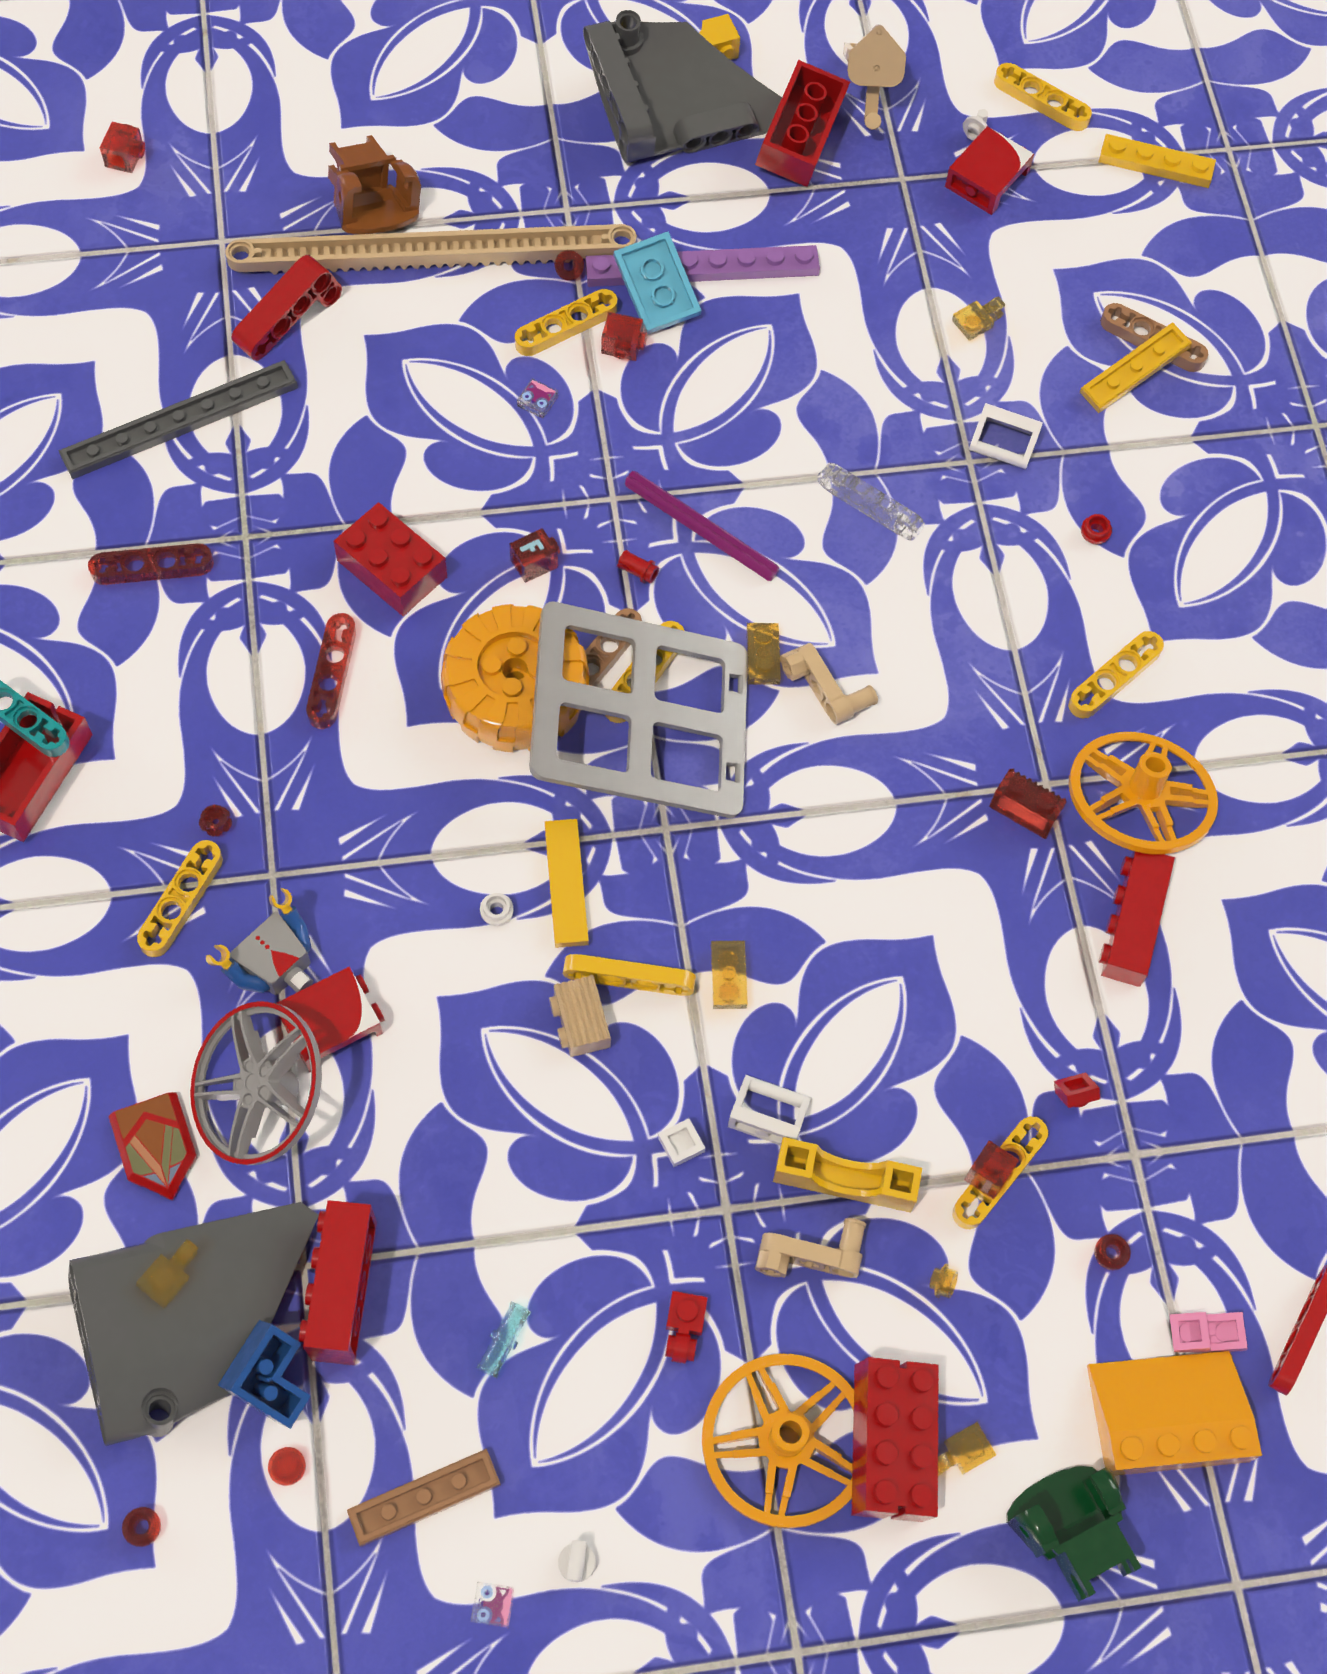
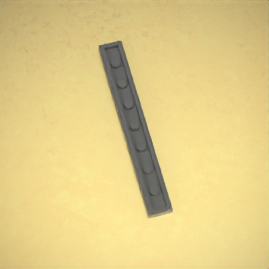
M283 360L58 451L73 480L298 388L297 381L287 363Z

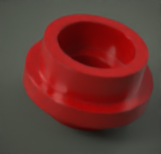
M1101 514L1091 515L1081 525L1083 538L1092 544L1105 543L1112 533L1110 521Z

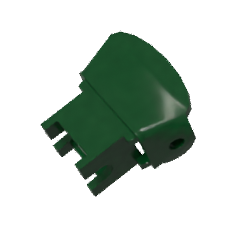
M1077 1466L1051 1474L1027 1488L1012 1502L1006 1513V1523L1029 1547L1036 1558L1041 1555L1047 1561L1055 1558L1078 1602L1096 1593L1089 1580L1117 1565L1123 1577L1142 1568L1117 1524L1123 1520L1121 1511L1125 1510L1126 1507L1122 1501L1116 1478L1108 1467L1097 1471L1093 1467Z

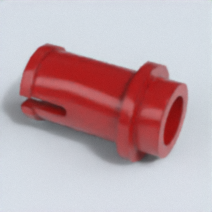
M628 550L621 554L617 564L619 569H623L640 578V582L644 584L646 582L651 584L659 572V567L655 565V561H646Z

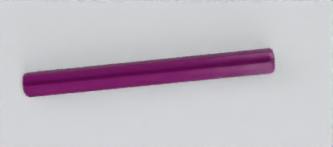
M632 471L626 477L625 486L767 581H772L778 574L779 566L638 472Z

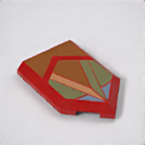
M168 1092L116 1110L108 1117L127 1180L173 1201L180 1189V1184L194 1164L197 1155L177 1092Z

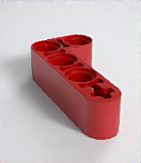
M311 255L302 256L236 326L231 336L232 342L253 360L262 359L316 300L324 307H330L337 302L342 293L341 285L332 273Z

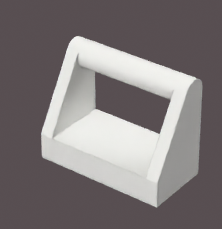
M985 403L969 450L1026 469L1043 422ZM987 420L1032 435L1025 455L1023 456L979 441Z
M745 1075L729 1118L728 1127L777 1145H781L783 1137L797 1140L811 1097ZM748 1090L800 1108L795 1124L792 1125L742 1107Z

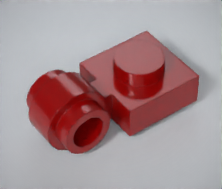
M672 1291L666 1330L677 1332L676 1336L668 1335L665 1357H671L672 1362L686 1364V1360L694 1362L697 1339H691L689 1334L702 1335L708 1297Z

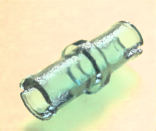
M512 1301L497 1331L493 1330L490 1334L492 1340L476 1367L496 1379L511 1349H516L518 1345L516 1339L528 1316L531 1314V1311Z

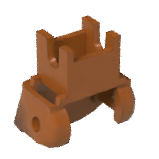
M372 135L366 136V143L339 148L335 142L329 143V153L334 158L337 168L334 164L328 165V179L334 186V206L336 207L343 231L352 234L387 232L407 226L419 218L421 183L416 170L409 163L404 162L402 159L397 160V157L394 155H387ZM389 164L397 173L396 187L391 184L388 185Z

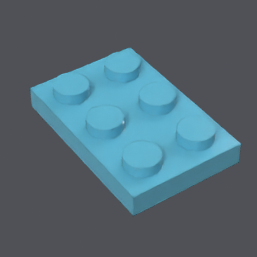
M669 231L614 251V259L646 335L701 315L702 310Z

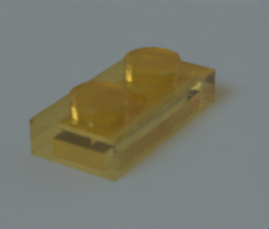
M747 623L748 684L780 685L779 623Z
M711 941L713 1009H747L745 941Z

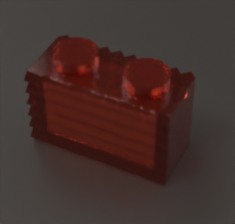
M1013 768L1008 770L999 784L989 807L1046 839L1058 821L1067 801L1066 798L1061 799L1060 795H1055L1054 791L1049 792L1048 788L1044 789L1043 785L1032 782L1031 778L1026 779L1025 775L1021 776L1020 772H1015Z

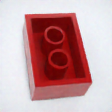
M379 502L333 541L337 561L402 616H405L447 578L446 558Z

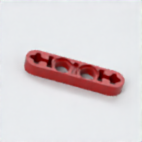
M1327 1265L1319 1272L1269 1380L1268 1386L1285 1396L1289 1394L1295 1385L1327 1315Z

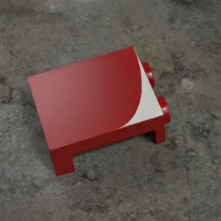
M987 126L949 167L945 187L992 215L998 209L1000 198L1021 174L1026 176L1030 172L1034 153Z
M350 966L276 1003L293 1010L306 1022L317 1042L320 1058L372 1032L375 1033L376 1037L383 1034L380 1023L385 1021L384 1016L376 1002L370 1005L365 994L369 993V989L361 974L354 976ZM279 1016L288 1034L295 1029L289 1021ZM305 1046L299 1055L308 1072H311L310 1058Z

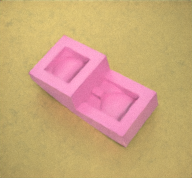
M1206 1312L1169 1314L1174 1352L1247 1351L1243 1312L1207 1315Z

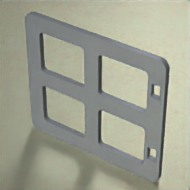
M548 602L540 614L529 770L532 776L545 782L726 818L736 817L743 809L748 664L746 649L741 644L564 603ZM565 629L629 642L633 647L631 692L623 693L565 680L562 676ZM657 649L720 663L722 666L721 713L658 700L655 697ZM729 677L738 678V692L729 690ZM560 706L627 720L629 729L626 772L560 759L557 756ZM656 725L716 738L720 743L718 791L654 778L651 775L653 726ZM726 766L735 767V782L726 780Z

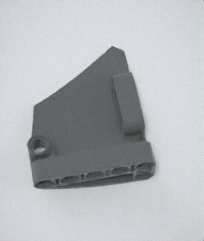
M623 10L617 14L614 22L605 21L583 28L584 40L598 91L612 133L625 163L680 149L685 153H694L767 134L782 97L732 62L700 35L688 22H643L635 11Z
M298 1202L162 1232L149 1237L143 1244L69 1260V1290L105 1446L140 1438L145 1435L152 1437L167 1435L172 1430L175 1422L232 1395L219 1387L218 1384L257 1322L261 1320L272 1323L319 1215L303 1203ZM155 1409H161L169 1417L163 1421H156L150 1417L149 1413Z

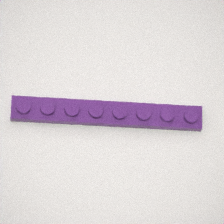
M817 245L677 252L689 282L819 276L820 271ZM613 255L585 256L588 287L625 285Z

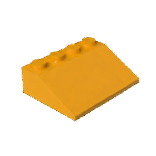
M1230 1351L1087 1365L1104 1467H1108L1114 1476L1248 1463L1262 1456L1255 1418Z

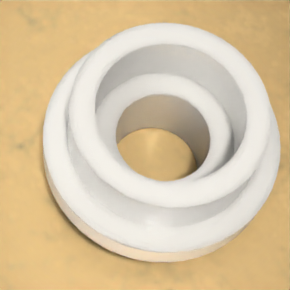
M492 893L481 902V917L490 925H503L513 916V903L504 894ZM500 907L503 911L495 915L491 912V909Z

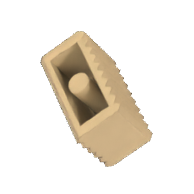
M590 975L581 979L577 978L568 982H562L561 984H555L554 996L549 997L553 1017L560 1016L562 1028L557 1029L561 1048L568 1047L570 1057L611 1048V1037L594 976Z

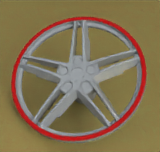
M265 1001L251 1002L233 1009L222 1017L203 1041L192 1072L190 1088L191 1108L200 1136L205 1144L222 1159L241 1165L268 1163L290 1150L306 1131L318 1104L322 1082V1065L318 1045L306 1022L296 1012L286 1006ZM255 1014H275L286 1019L295 1027L266 1056L259 1033L254 1030L250 1017ZM232 1028L240 1073L205 1080L208 1065L216 1046L228 1030ZM306 1046L311 1065V1085L304 1109L296 1098L299 1092L298 1078L293 1072L288 1070L300 1058L298 1054ZM233 1082V1090L204 1092L205 1086ZM205 1100H239L232 1124L229 1146H226L214 1132L207 1116ZM278 1105L287 1106L292 1112H294L297 1116L300 1117V1120H295L293 1117H291V1115L288 1112H286ZM268 1107L295 1127L281 1143L272 1149L258 1154H247L252 1138H256L265 1108Z

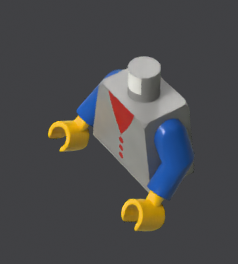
M280 888L285 894V901L282 904H277L273 895L269 896L270 904L281 909V914L275 911L231 952L224 945H214L215 949L221 953L219 961H216L211 955H206V962L209 965L221 966L222 973L242 990L258 993L269 991L277 995L288 985L297 993L313 984V979L304 972L311 963L308 955L311 950L308 928L296 907L290 906L292 895L284 888Z

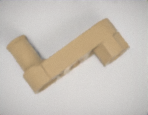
M807 643L780 656V662L787 678L794 681L804 676L824 711L836 725L854 717V713L878 703V696L871 685H867L865 688L849 695L843 694L818 651L811 643Z
M845 1218L839 1248L836 1249L781 1234L764 1233L755 1270L767 1276L785 1278L790 1263L833 1275L857 1278L863 1257L860 1249L866 1223L858 1219Z

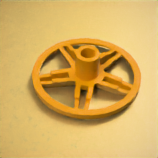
M1117 732L1101 736L1082 748L1070 770L1069 792L1072 802L1082 819L1103 838L1132 851L1147 854H1170L1188 849L1206 836L1217 815V791L1206 769L1189 752L1161 737L1139 732ZM1123 741L1150 744L1145 754L1140 757L1135 769L1113 755H1105L1098 749L1108 744ZM1155 746L1162 748L1160 753L1153 752ZM1168 751L1180 757L1196 772L1205 790L1193 788L1192 784L1167 780L1172 770V765L1168 757H1166ZM1084 763L1118 787L1103 795L1101 800L1090 806L1085 800L1080 783V774ZM1122 799L1124 801V803L1111 807L1110 810L1103 812L1099 815H1096V813L1115 804L1119 800ZM1166 805L1207 808V812L1202 823L1193 832L1177 839L1172 828L1174 824ZM1138 807L1156 841H1147L1125 835L1107 825L1103 820ZM1152 812H1155L1159 824L1157 823ZM1159 825H1160V828H1161V830H1162V832H1163V835H1164L1166 841L1164 840V838H1163V836H1162V834H1161V832H1160V830H1159Z
M773 1354L759 1357L740 1366L718 1387L704 1417L702 1452L712 1483L724 1500L740 1514L752 1521L770 1527L785 1529L802 1528L826 1520L841 1510L851 1500L852 1478L849 1480L810 1459L815 1450L852 1474V1463L842 1458L840 1453L814 1437L816 1430L829 1418L844 1398L847 1399L854 1412V1389L838 1372L824 1363L806 1356ZM780 1365L802 1367L820 1374L828 1379L830 1383L819 1392L817 1391L795 1411H790L765 1368ZM753 1372H758L778 1411L771 1414L768 1413L752 1376ZM746 1377L763 1419V1426L713 1437L715 1419L723 1400L730 1390ZM837 1387L841 1393L811 1423L804 1415ZM758 1438L759 1448L714 1452V1445ZM768 1457L764 1511L748 1504L732 1490L724 1479L716 1459ZM799 1464H803L847 1485L826 1506L803 1515L785 1516ZM776 1468L787 1470L778 1515L770 1513Z

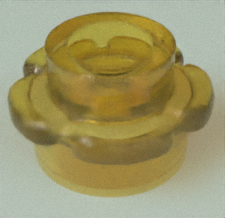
M947 1263L941 1269H934L929 1287L934 1289L936 1298L943 1296L950 1299L952 1297L958 1280V1271L949 1268Z

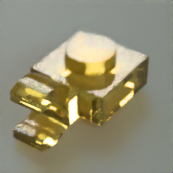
M999 296L983 306L976 300L955 312L952 322L970 341L993 328L994 321L1004 315L1000 309L1004 308L1006 304Z
M186 1239L171 1260L160 1254L139 1278L136 1286L165 1309L189 1281L190 1276L183 1272V1270L198 1254L196 1251L199 1247Z
M978 1422L944 1441L948 1452L938 1456V1476L955 1466H958L962 1475L996 1456Z

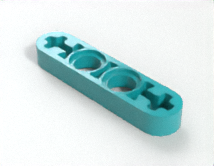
M0 680V698L10 697L13 699L9 708L0 710V721L43 754L49 757H57L64 754L70 744L65 729ZM28 715L37 717V722L32 727L23 728L19 726L23 717ZM43 730L52 738L58 737L59 742L56 744L54 742L48 743L42 734Z

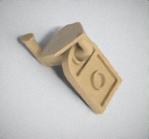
M876 24L858 43L844 42L843 55L848 61L847 72L849 79L856 85L867 86L864 122L870 130H876L881 125V117L878 115L880 87H894L903 80L905 74L906 54L881 24Z

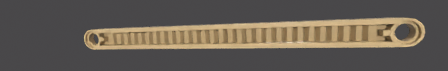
M610 224L238 239L230 242L226 247L225 254L228 266L236 272L270 271L273 275H277L279 271L286 273L304 255H311L322 266L330 269L332 272H336L338 268H341L344 272H348L349 268L360 271L362 267H365L367 271H371L373 267L383 270L385 266H388L391 270H395L396 266H400L404 270L409 265H412L414 269L424 265L428 269L434 264L438 268H441L443 264H447L450 268H453L455 264L465 267L467 263H470L473 267H476L478 263L488 266L490 262L500 266L502 262L512 265L514 261L523 265L525 261L535 264L537 260L546 264L548 260L558 263L560 259H564L566 263H569L572 259L581 262L585 256L613 255L615 250L635 244L637 235L635 230L628 225ZM623 236L630 241L622 245L614 240L617 237ZM238 252H246L249 254L248 257L243 260H237L233 258V256Z

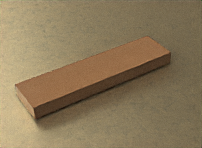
M485 1449L349 1508L347 1513L359 1546L363 1547L501 1486L489 1453Z

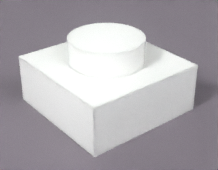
M690 1118L658 1133V1139L673 1167L705 1152V1146Z

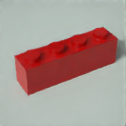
M1133 851L1130 857H1124L1120 869V875L1125 876L1123 886H1117L1113 898V904L1118 905L1116 914L1110 915L1105 933L1111 934L1109 943L1103 944L1098 963L1103 964L1101 976L1136 987H1140L1148 976L1175 857L1166 854H1147Z

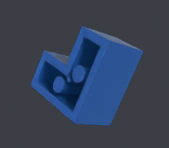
M259 1320L218 1386L274 1422L291 1429L311 1395L281 1376L302 1343L273 1324Z

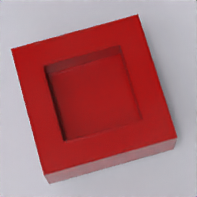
M1086 1072L1054 1081L1055 1094L1068 1108L1083 1107L1089 1102L1101 1100L1098 1085Z

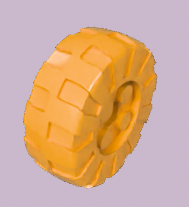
M505 604L492 607V610L480 615L477 613L462 624V629L455 638L451 637L444 652L441 685L443 696L452 718L460 724L461 730L469 738L477 743L481 741L490 745L494 750L513 752L514 750L524 749L530 751L540 614L542 610L540 607ZM565 629L562 676L567 681L589 685V667L584 647L580 645L574 630ZM560 706L558 736L563 737L574 726L581 711L580 709Z

